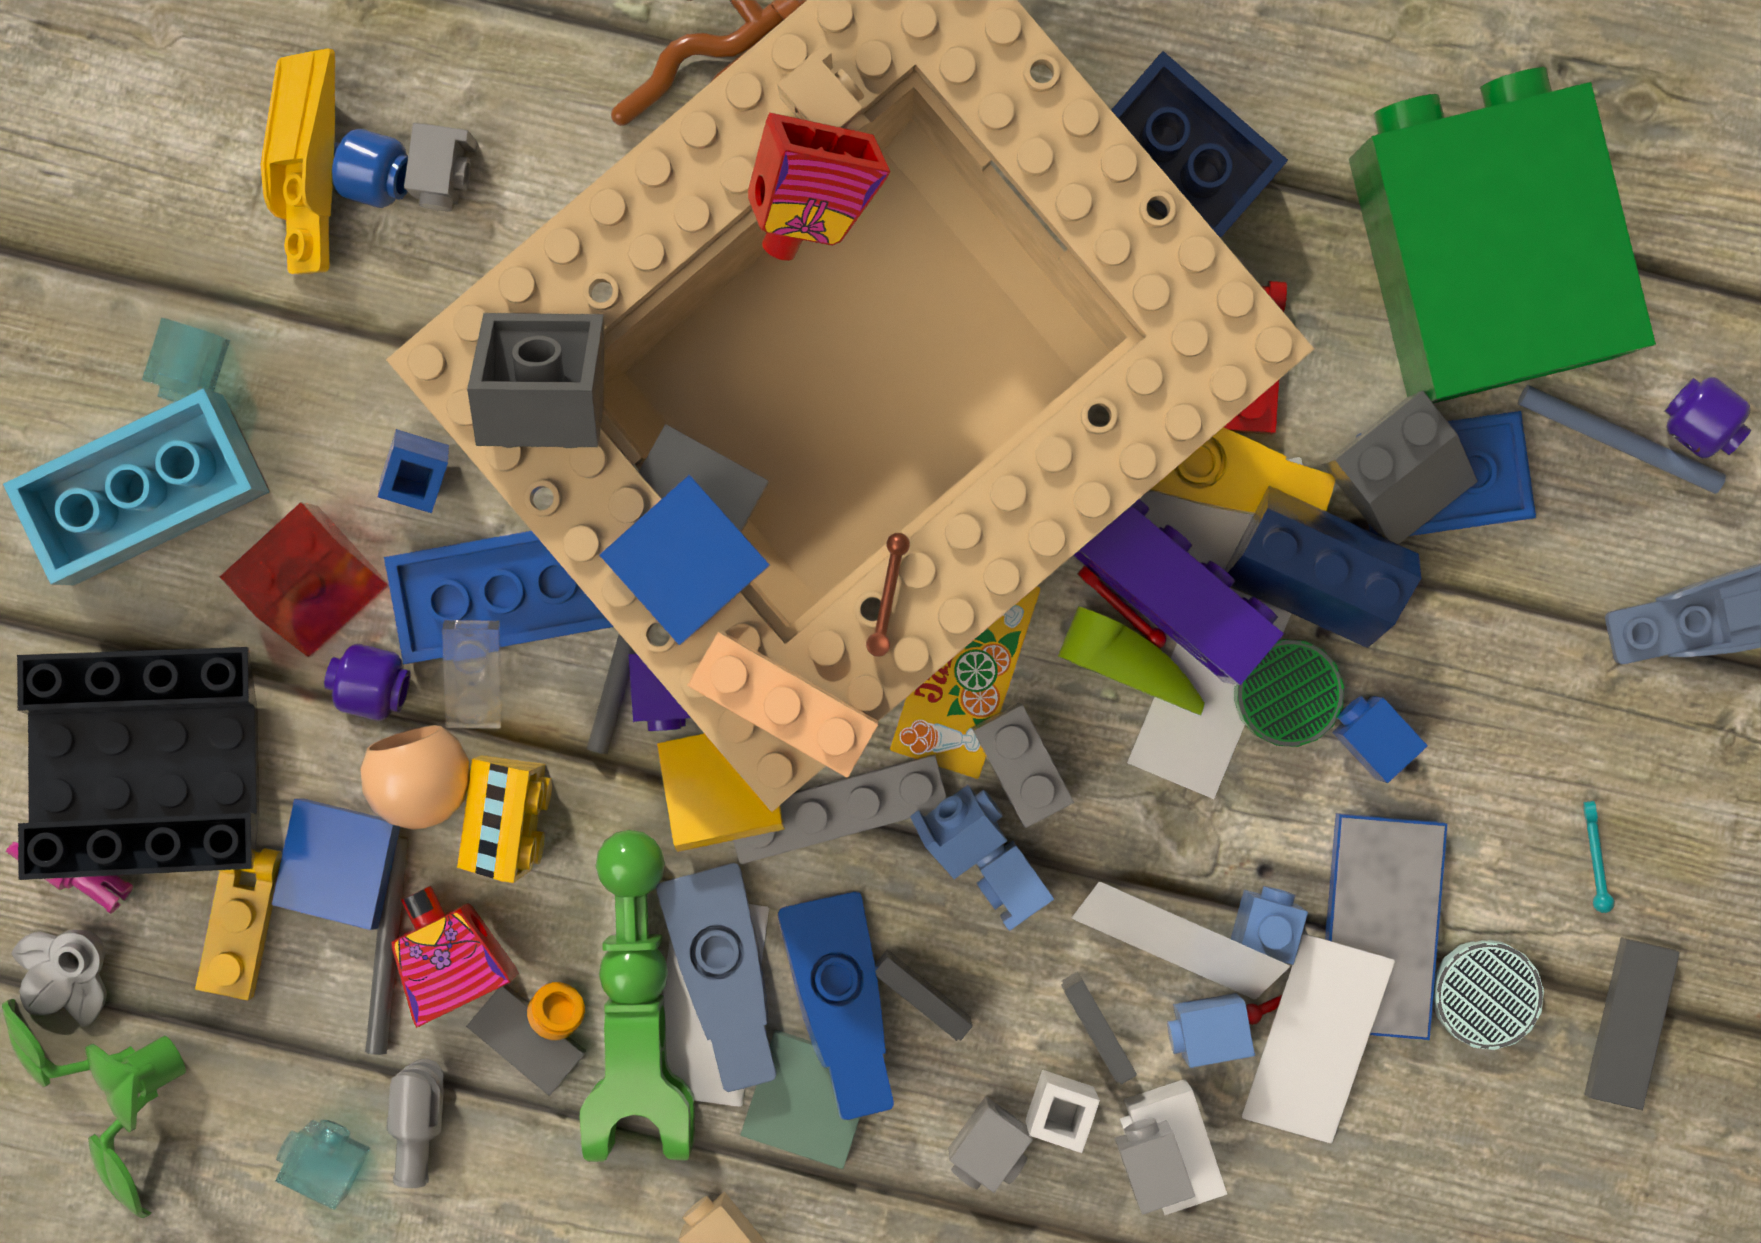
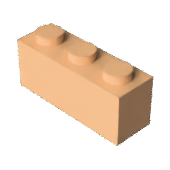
M725 632L717 633L687 685L846 778L850 775L878 726V721Z

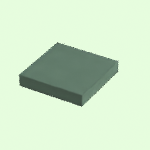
M775 1029L770 1042V1048L777 1075L772 1081L756 1085L740 1136L843 1170L860 1117L850 1120L840 1118L829 1069L821 1065L811 1041Z

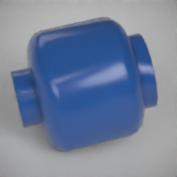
M355 129L348 132L341 142L334 144L332 181L337 193L346 199L377 208L390 206L396 199H403L408 192L404 188L408 155L404 145L395 138L364 129Z

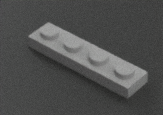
M935 754L795 792L780 805L784 830L733 840L739 864L910 819V816L918 810L922 815L930 813L947 798Z

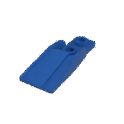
M855 891L780 908L778 920L802 1017L818 1060L824 1068L828 1067L840 1118L850 1120L892 1109L894 1100L883 1058L886 1049L878 980L875 975V962L861 894Z

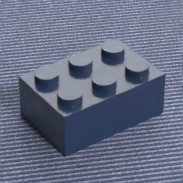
M1164 51L1158 55L1111 109L1220 238L1288 162L1286 157ZM1158 200L1148 203L1163 218L1167 217V208L1164 203Z

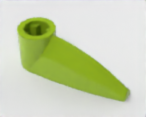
M1078 606L1058 657L1200 716L1202 715L1205 702L1188 677L1163 651L1122 623Z

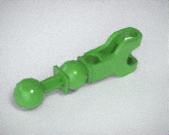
M625 830L614 833L603 842L597 852L595 864L600 882L606 890L615 895L616 935L608 936L602 943L603 951L607 952L601 960L599 977L602 988L609 997L604 1004L605 1077L598 1081L580 1108L582 1154L588 1162H603L607 1160L609 1153L615 1145L617 1122L621 1118L637 1115L648 1118L658 1127L663 1145V1154L667 1159L688 1160L695 1139L694 1094L685 1081L675 1075L668 1066L664 995H661L666 987L668 969L666 960L658 949L662 943V935L649 934L647 894L653 891L661 881L665 861L661 848L653 838L641 831Z

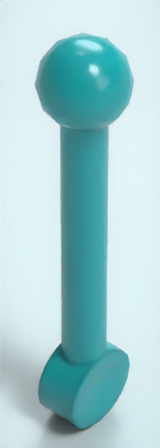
M1595 801L1583 802V811L1587 824L1597 893L1593 898V907L1600 913H1608L1614 908L1615 901L1607 890Z

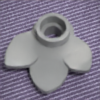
M68 930L57 937L38 931L26 935L17 943L11 954L16 962L29 970L21 982L19 991L22 1005L28 1013L44 1016L55 1013L64 1007L82 1027H86L96 1020L105 1005L107 996L105 985L99 975L105 959V947L96 934L88 930ZM71 953L78 958L79 963L72 957Z

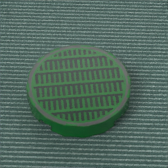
M1279 639L1241 685L1234 686V702L1240 720L1253 735L1276 746L1299 747L1318 740L1334 726L1343 708L1344 684L1338 666L1323 649L1304 640Z

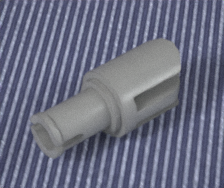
M430 1059L414 1061L391 1079L386 1130L393 1138L397 1139L393 1183L398 1187L420 1188L429 1182L430 1140L434 1139L442 1130L444 1094L443 1071L437 1062Z

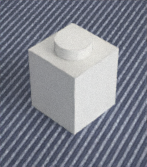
M1042 1070L1025 1120L1029 1136L1082 1153L1100 1102L1094 1087Z

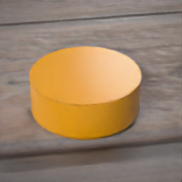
M552 982L542 986L531 998L527 1008L530 1026L539 1036L548 1040H561L570 1036L582 1023L585 1014L584 1001L579 992L574 987L562 982Z

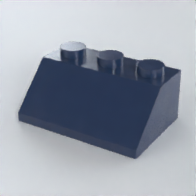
M1268 486L1225 568V571L1235 580L1232 587L1366 648H1369L1396 624L1422 578L1418 553L1271 486Z

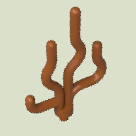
M729 0L746 23L729 35L718 36L707 33L686 34L672 41L660 54L652 76L612 109V121L616 125L625 126L659 100L672 86L678 68L686 58L692 55H705L716 58L733 57L747 49L749 50L807 0H774L764 9L757 0ZM740 55L737 59H735L732 63H730L727 67L720 71L713 78V80L716 77H718L722 72H724L729 66H731L736 60H738L742 55Z

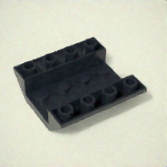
M249 647L17 655V711L28 715L29 823H18V880L253 869L260 814L258 708Z

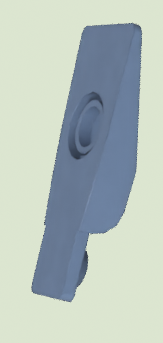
M1761 563L1688 585L1655 598V602L1610 611L1605 616L1613 657L1618 664H1629L1668 655V657H1694L1736 653L1761 648Z
M731 863L659 883L656 891L678 965L707 1041L711 1040L723 1089L727 1092H732L774 1080L777 1071L765 1025L768 1024V1004L764 973L740 866L736 863Z

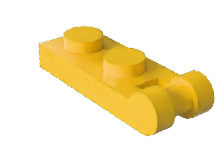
M264 848L261 853L255 852L253 869L219 870L195 990L247 1001L254 997L273 908L272 900L282 858L281 851ZM242 871L256 874L255 887L239 884Z

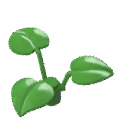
M9 999L2 1003L3 1015L12 1048L23 1067L38 1084L46 1087L50 1084L49 1078L91 1071L97 1085L107 1096L108 1105L117 1118L100 1136V1139L96 1134L88 1138L89 1150L95 1169L105 1187L120 1203L140 1218L149 1216L151 1212L141 1206L131 1174L115 1153L114 1138L123 1127L128 1132L135 1130L137 1127V1113L149 1101L158 1097L157 1089L186 1073L183 1059L173 1042L167 1036H163L137 1051L130 1046L119 1053L108 1055L97 1045L90 1044L85 1047L87 1060L58 1066L45 1057L43 1049L35 1036L14 1013L15 999Z

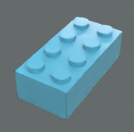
M205 388L3 483L42 568L52 585H76L270 493L224 396Z

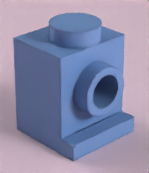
M969 785L953 796L944 799L926 816H923L919 810L910 816L925 848L953 879H956L1007 841L996 822L1003 817L999 807L985 790L976 795Z
M1013 840L1005 846L1001 845L976 863L984 878L977 882V885L995 910L1001 905H1005L1007 910L1000 916L1009 931L1054 900L1049 890Z

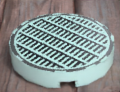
M1472 941L1459 945L1443 958L1435 973L1433 995L1435 1005L1433 1006L1438 1020L1452 1036L1473 1048L1496 1050L1517 1043L1533 1029L1542 1012L1544 990L1538 970L1525 954L1501 941Z

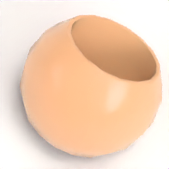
M433 725L415 728L379 740L367 748L360 767L362 791L373 812L389 824L412 830L431 827L450 818L464 802L468 791L470 777L468 757L458 738L442 726Z

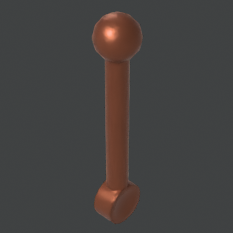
M903 533L891 534L886 542L890 558L875 633L866 642L868 652L876 657L885 655L890 648V640L886 634L902 555H905L910 548L909 538Z

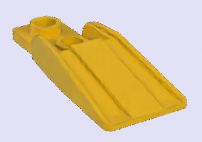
M329 48L281 57L277 61L260 166L263 197L266 206L275 217L286 220L287 235L284 248L287 255V269L290 274L323 273L329 270L330 265L329 217L331 216L332 165L335 144V52Z
M1223 427L1152 487L1150 491L1211 508L1254 515L1268 486H1271L1321 510L1327 511L1336 480L1329 473L1286 460L1287 456Z

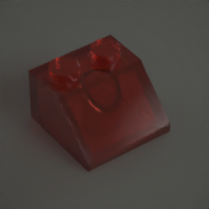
M300 502L219 576L256 618L307 657H312L389 586L384 577L318 505Z

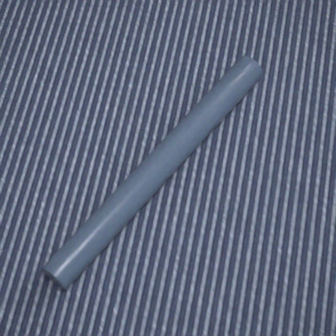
M1530 385L1524 388L1519 397L1518 405L1714 494L1720 491L1725 482L1726 475Z

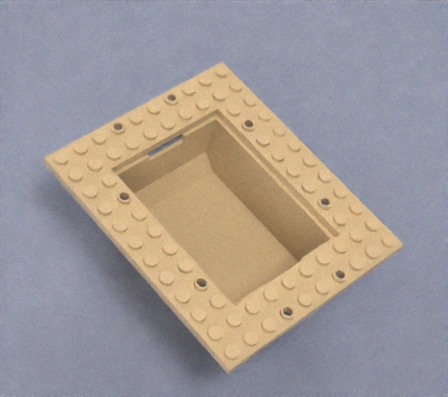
M807 0L389 356L386 361L769 810L773 812L826 765L687 686L718 632H725L879 721L1310 354L1314 348L1018 0ZM824 44L832 53L833 68L831 72L835 74L840 69L844 70L862 91L864 98L859 103L863 107V114L871 122L870 127L865 133L874 135L891 172L842 242L832 246L803 240L795 258L790 261H784L768 254L762 246L766 232L761 230L748 199V188L769 112L797 118L780 99L777 84ZM1038 65L1046 66L1052 73V79L1046 83H1038L1031 77V69ZM991 160L997 165V167L1009 179V181L1014 185V187L1020 192V194L1026 199V201L1038 213V215L1043 219V221L1049 226V228L1066 246V251H1064L1060 247V245L1048 233V231L1043 227V225L1037 220V218L1025 206V204L1020 200V198L1014 193V191L1008 186V184L991 166ZM1153 200L1161 201L1167 208V217L1161 220L1153 219L1147 212V204ZM601 282L609 283L613 290L610 299L602 303L594 301L592 298L594 286ZM483 313L604 314V409L598 447L506 448L502 446H476L467 387ZM1102 406L1108 411L1109 421L1106 426L1096 427L1089 422L1088 411L1091 407ZM666 424L769 481L742 534L771 566L682 645H679L670 635L665 645L656 646L649 639V630L654 624L659 622L599 554L661 500V497L638 470L641 469ZM541 488H549L554 496L552 505L545 510H539L533 501L534 494ZM903 533L909 538L910 548L905 555H902L886 634L890 640V648L885 655L876 657L868 652L866 642L875 633L877 620H866L862 616L860 608L863 601L867 598L873 597L881 601L890 558L886 542L891 534Z

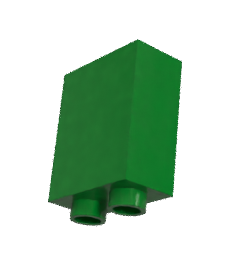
M1538 67L1511 73L1482 85L1480 91L1485 107L1482 109L1445 118L1439 95L1428 94L1402 100L1374 112L1373 116L1378 134L1371 136L1348 160L1407 397L1423 390L1431 402L1435 404L1617 359L1656 345L1591 82L1552 91L1547 68Z

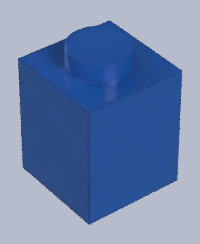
M396 429L380 477L377 497L432 514L448 465L449 445Z
M1360 696L1353 700L1340 712L1337 718L1342 723L1332 732L1376 780L1389 783L1428 746L1383 697L1370 696L1367 700Z

